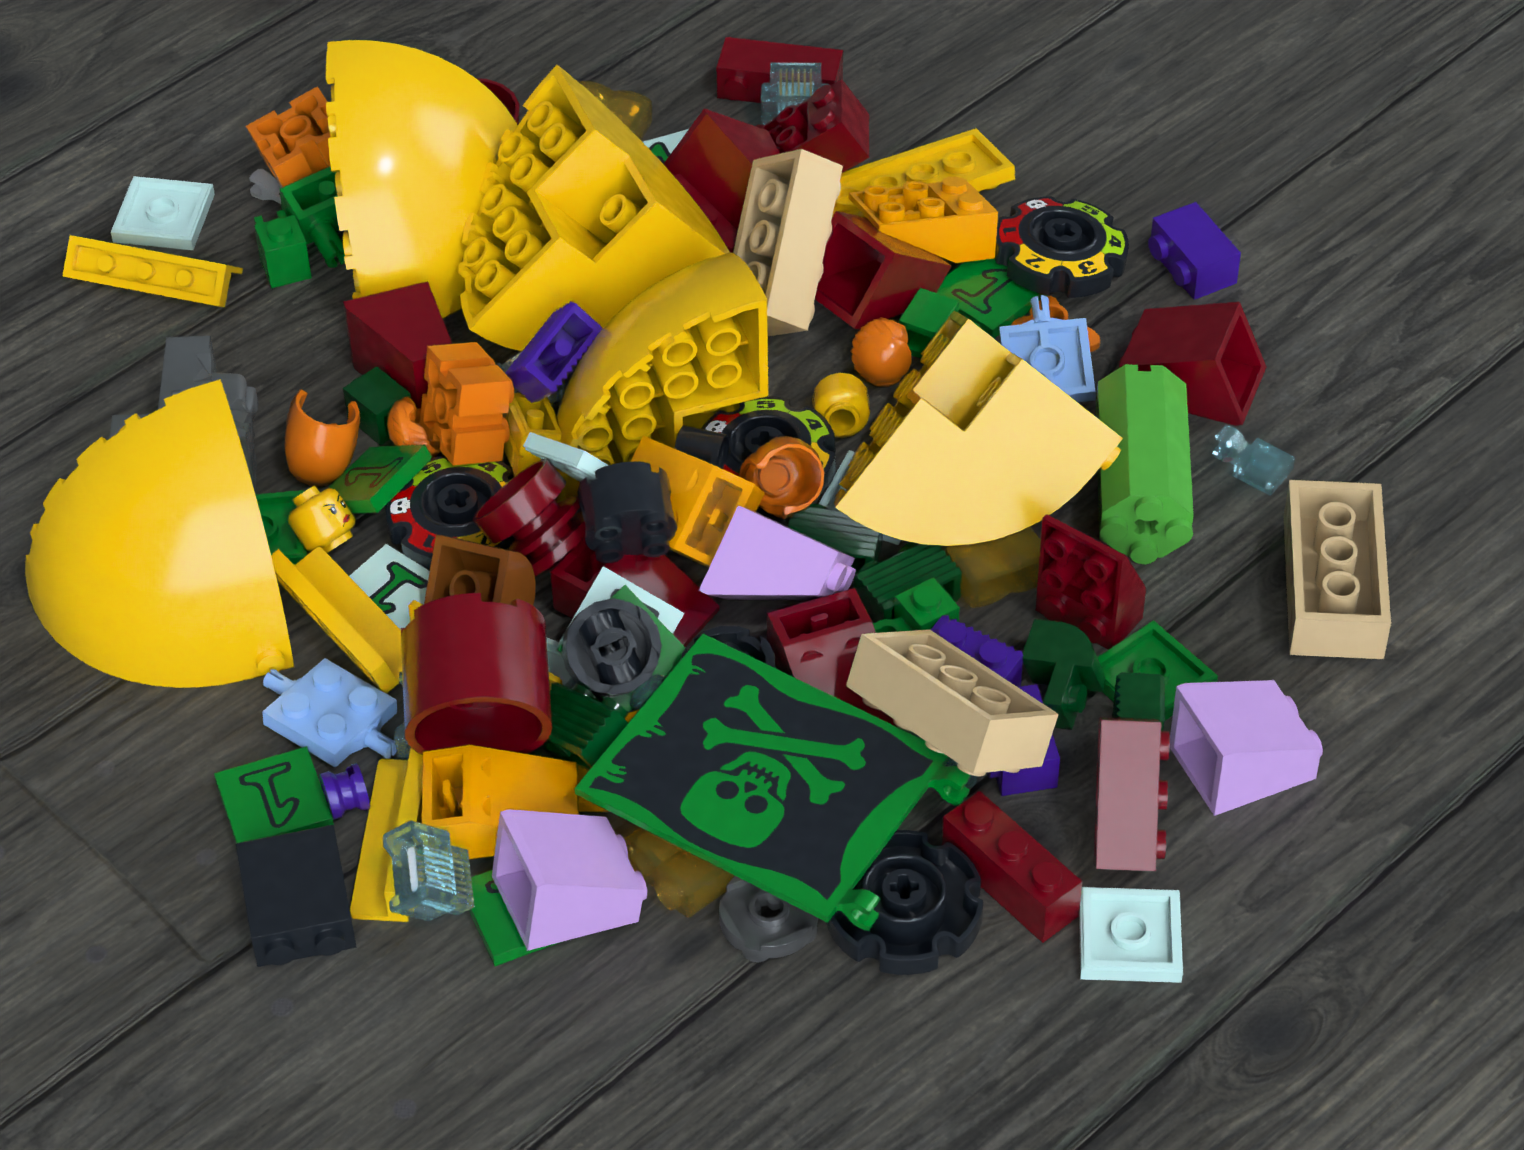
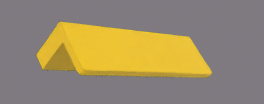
M70 235L62 276L225 307L231 272L242 274L243 268Z
M321 547L315 548L296 565L279 549L271 555L278 583L379 690L387 694L403 681L401 630Z
M410 748L408 760L380 759L378 761L350 906L352 919L409 922L414 891L411 890L407 851L410 847L421 849L424 837L422 832L423 755Z

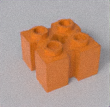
M318 86L290 101L291 108L277 115L274 110L246 125L264 162L277 179L281 188L330 167L328 138H331L328 116L326 114V102L328 101Z
M477 342L427 346L424 379L428 382L427 394H422L419 425L424 428L432 441H440L439 450L453 466L503 461L504 444L508 442L510 436L509 424L506 418L503 417V413H508L509 404L514 399V385L511 378L498 365H495L494 360Z

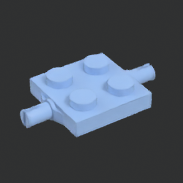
M1041 295L1042 310L1039 308L1038 296L1033 297L1030 301L1033 320L1021 325L999 327L1002 346L1026 361L1076 402L1096 401L1086 318L1070 320L1050 318L1049 298Z
M326 658L298 680L292 681L275 669H271L270 673L268 672L265 675L263 686L281 696L262 711L263 725L302 748L307 746L310 753L336 768L350 754L367 747L381 754L386 759H390L391 755L394 756L397 752L398 742L380 733L382 726L397 714V700Z

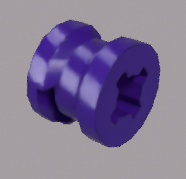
M358 763L351 764L344 772L337 774L329 771L319 774L321 787L333 820L343 817L345 811L358 808L364 811L370 809L367 789Z

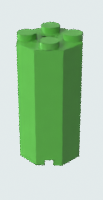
M1125 364L1098 381L1096 417L1123 438L1117 445L1121 451L1116 460L1105 471L1101 468L1097 470L1099 539L1114 550L1127 557H1131L1138 564L1152 563L1157 557L1162 558L1188 543L1193 537V497L1187 388L1185 382L1163 365H1150L1151 371H1138V365Z

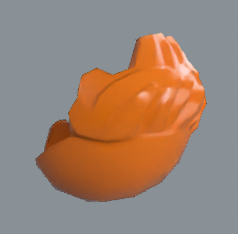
M880 317L879 319L867 322L865 326H862L857 331L852 341L851 358L854 363V369L867 382L872 383L874 386L889 387L898 383L908 372L912 360L911 351L907 344L908 334L905 326L893 320Z
M409 397L396 401L390 409L387 419V429L395 446L425 444L432 458L436 457L441 453L439 450L440 441H432L424 428L419 425L421 409H417L414 401Z

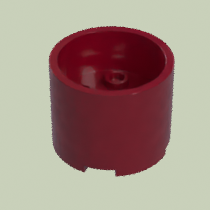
M466 593L439 598L414 610V619L405 628H401L404 731L408 745L421 755H423L424 751L466 745L528 754L543 745L552 732L546 624L541 612L531 604L517 598L511 602V605L481 601V593Z

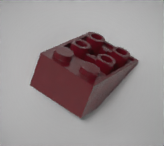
M842 79L831 86L824 85L818 88L809 99L797 106L790 105L784 108L776 118L768 123L755 125L758 128L769 131L780 154L803 149L842 165V173L869 158V113Z
M1046 514L1042 518L1035 611L1043 614L1050 621L1064 622L1079 628L1087 635L1091 643H1097L1109 650L1123 641L1142 620L1146 587L1126 555Z
M584 538L550 572L554 609L573 619L601 568L604 566L684 613L673 633L684 647L692 641L719 611V605L707 594L699 591L700 587L665 555L658 557H647L644 554L624 555L617 562L601 563L597 561L595 552L589 549Z
M855 588L767 613V641L775 654V666L778 670L896 726L892 717L882 710L874 709L864 704L862 701L863 697L846 686L861 634L876 633L872 620Z

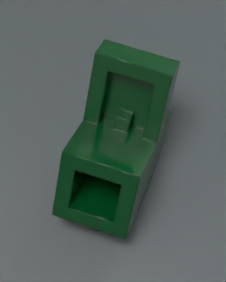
M1034 619L1023 651V664L1032 683L1049 685L1043 704L1059 714L1054 728L1072 730L1077 714L1082 713L1086 706L1087 690L1103 692L1105 685L1104 671L1089 638L1082 630L1064 622Z

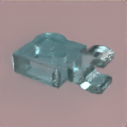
M1224 425L1216 435L1215 439L1220 443L1213 450L1212 454L1217 459L1234 465L1232 476L1270 496L1293 470L1296 457L1259 438H1256L1249 445L1245 441L1244 436L1236 428L1229 425Z

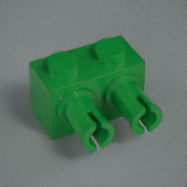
M331 166L280 188L281 207L282 210H285L286 215L296 216L306 240V245L314 242L325 259L326 265L330 268H335L337 263L334 257L336 256L342 265L345 263L343 241L336 232L339 230L334 197H338L335 183L336 172L331 171Z

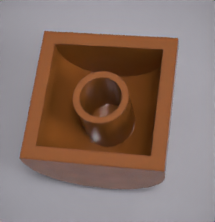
M436 534L424 604L451 595L481 593V601L511 605V602L517 598L533 606L536 590L535 575L531 563L523 554Z

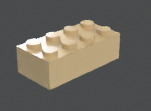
M803 149L753 160L733 251L751 269L767 298L768 336L808 331L809 323L812 321L815 312L814 300L818 282L823 274L824 267L822 262L826 243L832 232L831 220L835 201L841 190L840 178L843 166Z
M1289 480L1284 510V538L1290 655L1384 659L1391 626L1381 484Z
M931 630L861 634L846 684L848 688L863 697L862 701L864 704L871 708L882 710L894 719L893 722L897 727L915 733L925 740V745L929 749L947 755L958 763L957 767L962 772L973 776H984L986 772L996 771L1017 773L1020 769L1042 767L1059 715Z

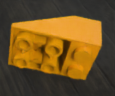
M947 177L942 182L928 184L910 181L904 183L902 187L868 186L864 191L849 192L851 202L881 233L954 263L995 258L998 211L966 179Z
M646 436L642 437L631 462L650 463L652 472L658 473L659 467L666 471L671 487L670 501L678 527L675 536L669 541L670 550L708 568L712 563L737 506L739 505L756 512L765 494L754 483Z
M475 745L424 751L422 832L430 852L449 857L450 862L494 856L500 811L512 809L579 815V796L575 794V787L578 784L577 763Z

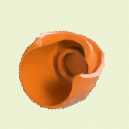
M300 389L291 401L286 420L284 445L289 471L298 481L312 487L314 485L316 487L327 486L339 478L351 463L357 445L360 411L356 401H351L348 404L347 424H325L316 421L302 410L308 393Z
M780 436L762 445L746 458L741 465L739 477L754 483L765 492L759 504L760 508L768 514L786 519L792 517L798 511L807 509L818 498L824 485L825 472L819 455L813 447L798 438Z

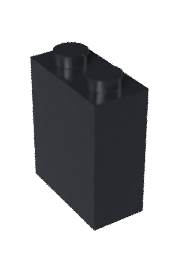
M334 824L236 843L257 967L271 964L283 965L292 960L317 955H334L342 950L357 948Z

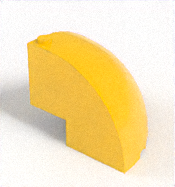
M344 40L328 42L326 81L327 84H333L331 85L332 102H326V114L328 116L331 138H328L331 171L336 172L335 183L338 197H334L339 231L348 230L343 232V248L346 270L353 269L356 292H353L352 297L356 299L428 281L442 318H445L462 309L460 294L465 291V278L458 274L459 263L463 262V256L468 246L461 242L464 226L469 214L475 213L477 215L484 197L479 192L485 168L488 162L496 164L499 158L498 151L502 143L500 139L506 129L514 132L518 125L504 104L491 90L463 69L438 56L419 49L380 41Z
M556 65L522 105L528 111L515 131L512 132L506 129L500 139L502 143L498 151L499 158L496 164L488 162L479 188V192L484 195L477 215L475 213L469 214L463 231L461 243L468 247L465 250L463 262L459 263L458 274L465 278V291L460 294V300L469 330L503 347L523 351L552 313L567 303L569 304L570 301L576 303L603 329L631 300L655 283L687 266L708 258L730 253V251L694 199L652 151L590 91L560 66Z
M726 253L705 259L665 277L647 288L621 309L592 341L566 386L557 413V422L561 431L560 442L584 450L608 465L631 462L643 436L674 448L678 433L683 425L701 429L706 421L719 410L733 412L739 409V403L767 397V298L748 265L734 253ZM556 468L566 480V484L555 501L558 503L573 495L578 496L577 491L580 482Z
M953 311L921 354L923 356L920 360L924 364L919 372L913 369L904 376L893 394V397L898 401L894 407L889 403L884 405L873 422L869 434L873 441L870 446L864 441L859 445L848 465L850 466L839 484L847 490L846 492L843 489L838 491L835 495L834 504L835 508L854 521L876 532L899 540L940 546L970 545L996 540L1038 523L1046 514L1050 515L1061 508L1083 488L1099 468L1105 471L1111 466L1121 451L1117 445L1123 438L1026 361L1002 346L970 319Z
M221 379L164 399L166 406L143 418H140L137 413L124 420L126 425L116 435L112 436L109 440L100 437L76 459L79 466L66 480L59 478L51 488L43 502L45 511L41 516L39 524H33L30 531L32 544L29 555H26L25 577L28 595L35 613L49 634L70 654L95 669L127 681L173 688L225 685L266 675L268 672L270 673L271 669L279 672L294 667L285 614L266 533L241 442Z

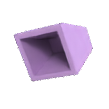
M738 505L699 591L707 595L735 600H814L849 589L856 569L851 567L855 558Z
M1274 680L1184 683L1176 686L1170 732V749L1214 816L1316 779L1319 760L1323 754L1321 741L1313 730L1307 729L1299 717L1298 709L1290 696H1285Z
M512 809L500 811L492 878L527 950L639 922L642 901L647 898L646 883L641 872L634 871L628 859L625 840L620 834H615L607 817Z

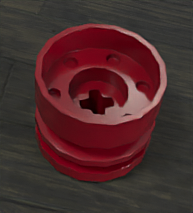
M541 459L512 478L492 495L473 517V522L491 543L496 544L513 536L515 539L507 550L523 554L531 563L535 576L560 563L582 541L585 535V521L582 511L576 513L580 508L578 496L573 495L558 503L555 501L564 489L566 480L548 459Z

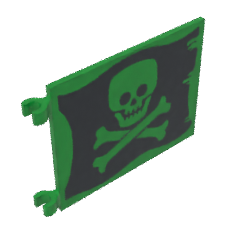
M702 634L577 784L575 794L827 923L835 912L841 911L855 926L869 931L879 917V913L873 909L879 903L880 898L869 890H853V888L929 787L934 788L948 803L959 806L970 792V789L966 788L965 784L971 778V775L962 772L954 765L945 767L950 757L929 749L925 745V740L712 637Z

